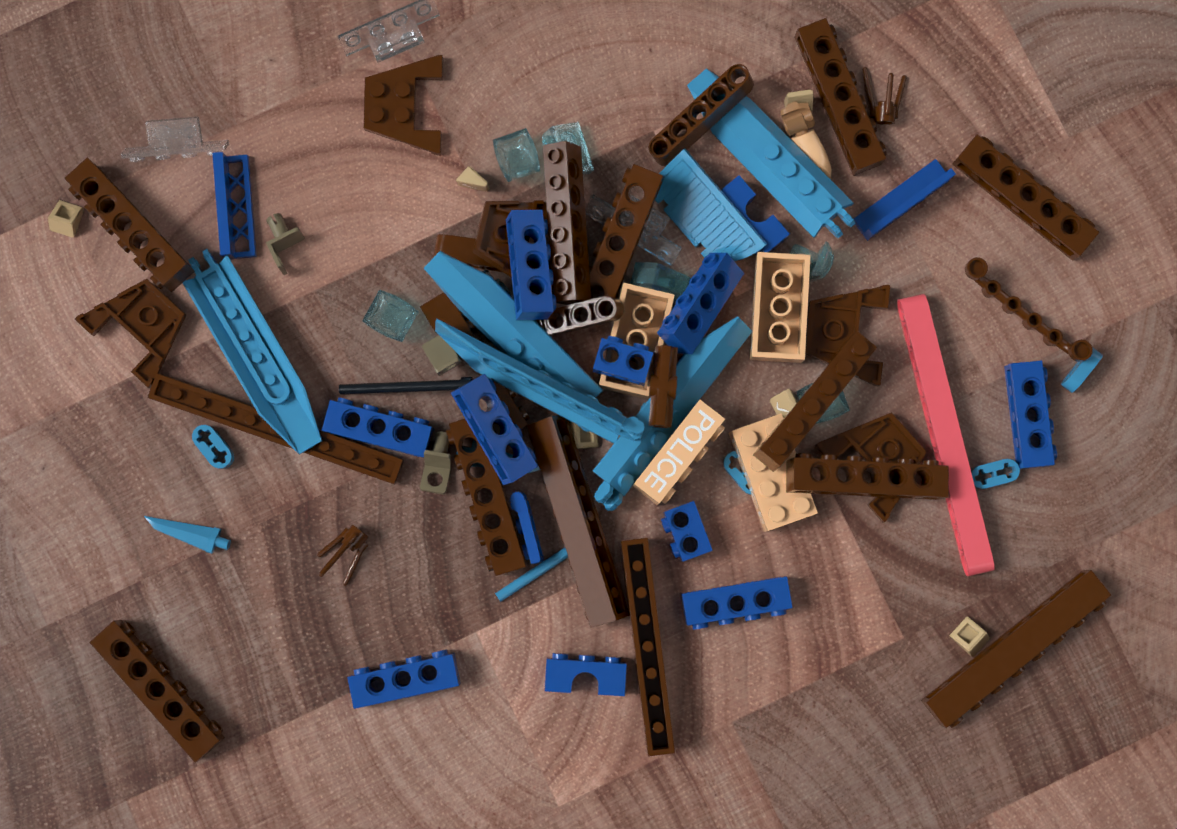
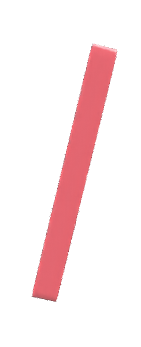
M925 294L898 299V313L935 460L939 461V465L949 467V498L945 499L963 570L967 577L994 571V560L928 300Z

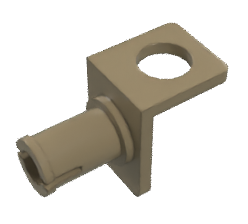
M276 213L273 215L277 224L271 216L266 220L275 237L266 242L277 267L283 275H286L288 273L278 253L303 241L305 237L298 227L289 231L282 214Z
M439 335L422 345L438 376L443 375L462 363L456 352Z
M436 432L432 451H424L425 466L420 484L421 491L442 495L446 493L451 471V455L447 454L450 443L446 432ZM437 473L442 476L443 481L439 486H431L428 483L427 479L431 474Z

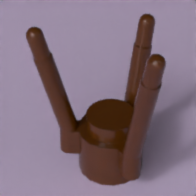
M863 67L864 82L870 106V118H874L875 124L879 125L895 124V119H898V110L907 76H902L895 102H892L894 74L889 73L886 101H879L878 106H875L868 69Z
M353 524L349 529L345 528L339 536L317 553L318 557H322L339 542L343 543L340 549L319 572V576H324L348 548L353 552L357 548L358 550L343 581V585L346 586L354 573L362 553L368 547L365 541L369 537Z

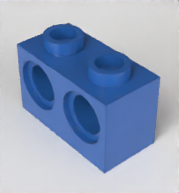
M608 336L607 339L601 338L593 372L644 386L653 352L648 351L649 347L643 344L634 343L633 346L623 344V339L614 336ZM610 349L616 351L619 356L612 363L605 361L603 358L604 352ZM633 357H640L644 361V366L639 370H634L630 367L629 360Z
M694 501L663 512L665 517L661 519L665 533L670 532L674 542L670 543L675 559L680 557L681 562L713 551ZM678 512L684 513L688 518V523L683 528L677 527L673 521L674 515ZM687 537H692L697 542L696 550L691 553L683 548V541Z

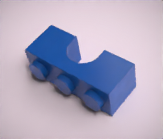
M740 175L721 190L767 243L758 252L771 253L788 238L790 233L774 215H771L763 222L752 221L747 216L746 206L754 200L756 194Z
M552 653V658L547 657L545 691L571 693L572 681L575 676L582 672H588L593 674L598 681V695L625 696L627 663L621 662V657L605 656V661H597L594 655H579V659H568V654Z

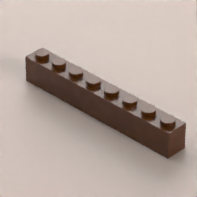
M555 415L527 425L530 433L529 437L537 455V463L545 481V489L553 506V514L558 522L561 540L568 554L569 565L573 570L577 591L581 596L585 616L589 621L590 628L630 616L569 421L560 415Z
M648 538L624 540L620 542L648 757L675 753Z
M1082 570L921 700L941 726L945 728L949 726L951 728L955 727L964 719L962 715L968 710L974 711L984 703L983 698L991 693L993 695L999 692L1005 686L1004 681L1009 677L1015 678L1025 670L1024 665L1032 660L1034 662L1040 659L1046 653L1045 648L1050 644L1056 645L1066 637L1065 632L1071 627L1075 629L1081 626L1087 620L1086 615L1091 611L1097 612L1107 604L1105 600L1111 596L1110 592L1092 570Z

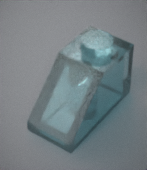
M635 262L630 284L674 294L673 301H676L689 285L691 277L659 263Z

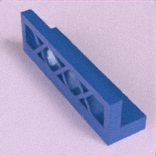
M223 152L212 153L220 255L223 258L228 255L230 260L257 257L249 156L247 154L226 156ZM243 162L242 173L237 178H234L229 173V163ZM237 185L245 190V197L239 204L231 199V192ZM232 203L236 206L233 211H232ZM239 210L247 215V222L241 229L233 224V217ZM234 229H236V230L238 231V233H237L235 236H234ZM243 235L249 240L250 251L236 252L235 243Z
M936 159L856 216L854 218L856 227L867 241L948 183L956 173L952 168L946 172Z

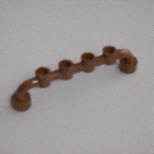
M975 257L966 263L965 274L982 287V294L987 298L995 297L1000 301L1005 313H1015L1023 319L1022 324L1025 329L1037 330L1043 335V342L1047 346L1056 345L1077 362L1091 357L1093 348L1088 341L1081 339L1072 344L1063 338L1060 330L1051 329L1042 322L1040 314L1036 312L1031 313L1021 305V300L1018 297H1010L1005 293L998 281L986 278L988 265L984 259ZM988 285L993 286L994 293L988 290ZM1009 301L1014 303V309L1009 307ZM1030 317L1035 320V325L1030 324ZM1050 334L1055 335V342L1050 339Z

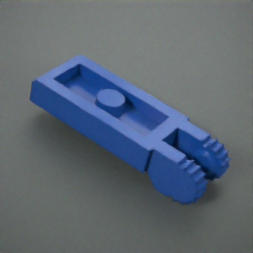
M515 491V493L510 495V505L514 511L518 512L519 519H516V526L519 534L524 535L526 544L522 545L525 559H530L531 564L543 562L544 556L530 503L527 500L528 497L525 493Z

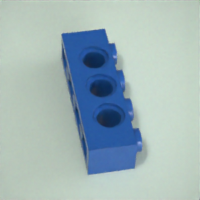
M511 210L506 218L516 320H547L556 309V297L551 293L553 271L549 269L548 265L551 249L550 245L546 244L545 237L548 232L547 219H543V210ZM524 236H530L534 240V244L528 243ZM527 261L534 262L537 269L530 268ZM529 286L536 287L540 294L532 293Z
M709 253L703 259L699 270L690 279L689 285L676 300L675 306L670 314L665 317L662 326L657 332L668 346L678 348V354H693L744 275V272L728 253Z
M1042 360L1008 364L1004 366L1015 462L1020 469L1055 465L1054 460L1057 459V449L1054 444L1052 445L1051 434L1054 433L1053 420L1049 419L1048 408L1051 406V398L1049 393H1046L1045 382L1048 379L1047 369L1043 367ZM1026 382L1033 386L1034 392L1032 396L1027 395L1024 391V384ZM1029 408L1033 409L1037 414L1035 422L1030 421L1027 417ZM1032 434L1039 437L1040 444L1037 448L1033 447L1030 443Z
M486 374L471 380L451 392L503 485L513 483L538 467L535 462L534 452L524 443L522 431L512 422L507 405L500 401L496 394L494 382L487 378ZM480 399H483L487 404L486 412L479 406ZM493 422L500 426L499 435L493 431ZM507 445L513 449L512 458L506 454Z
M338 397L337 402L330 400L322 431L424 458V451L429 450L434 428L428 426L429 421L414 417L413 422L404 420V414L389 411L388 415L378 413L379 408L364 404L363 408L353 406L354 401ZM352 414L360 416V423L356 427H349L347 422ZM378 420H383L386 425L384 432L381 434L373 432V424ZM402 427H409L411 430V436L408 440L401 441L398 438V431Z
M787 576L681 593L685 622L687 626L692 625L693 630L707 628L708 622L718 621L719 625L735 623L734 618L743 616L745 621L761 618V613L767 612L771 613V617L787 614L786 609L793 608ZM765 591L769 595V603L761 607L756 602V596L759 592ZM734 596H740L744 602L743 607L738 611H734L730 607V600ZM708 600H714L717 603L718 609L713 615H707L704 612L703 607Z
M446 649L432 652V658L422 660L421 655L405 658L406 663L396 665L395 661L379 664L380 669L370 671L369 666L353 670L354 675L347 677L353 708H361L459 686L461 682L455 653L448 654ZM426 665H432L436 668L437 676L435 679L430 680L424 676L423 669ZM400 671H406L410 674L411 681L408 685H402L398 682L397 675ZM375 676L381 677L384 680L385 686L382 691L375 690L371 685V681Z

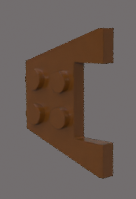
M443 55L433 56L365 77L364 130L441 156V130H415L416 80L443 81Z
M534 200L533 202L486 201L483 206L473 253L512 278L506 218L511 210H543V219H547V204L544 200ZM524 236L525 240L529 243L530 236ZM529 286L532 292L536 293L537 295L540 294L539 290L536 287Z
M145 279L117 294L115 298L105 303H100L89 312L78 315L75 320L93 336L112 317L149 350V353L136 365L131 373L146 387L151 389L156 373L159 374L186 318V314L152 282Z
M890 285L810 301L808 306L805 354L829 364L845 342L856 331H859L861 307L888 309ZM867 360L854 377L874 386H881L883 362Z
M892 412L815 445L823 455H837V458L852 446L863 457L864 461L872 462V458H888L889 463H897L898 459H913L914 464H920L926 454L925 449ZM890 472L889 479L893 484H896L897 477L893 472ZM875 497L867 505L884 523L888 520L892 509L900 498Z

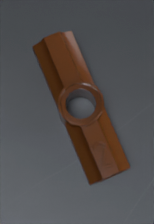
M655 346L653 374L650 377L649 398H651L648 426L671 428L673 400H676L677 347Z

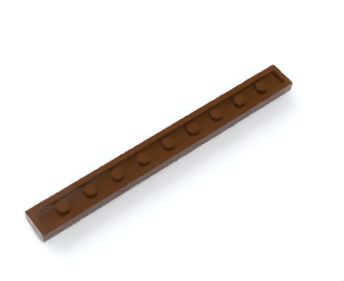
M156 373L147 398L292 448L257 413L254 407ZM320 430L322 442L303 452L394 485L404 462L403 459Z

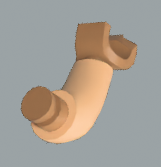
M795 101L787 104V107L780 111L787 135H794L791 137V140L831 179L832 168L824 146L814 129L807 130L815 125L814 116L808 102L798 103Z

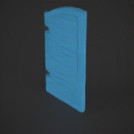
M683 149L659 173L665 177L655 201L659 204L664 199L668 204L663 209L695 247H698L701 243L706 248L701 252L704 258L709 253H728L734 261H738L753 255L767 245L765 240L686 149Z

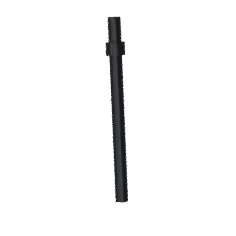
M461 377L460 380L340 384L339 393L340 395L452 391L473 380V377Z

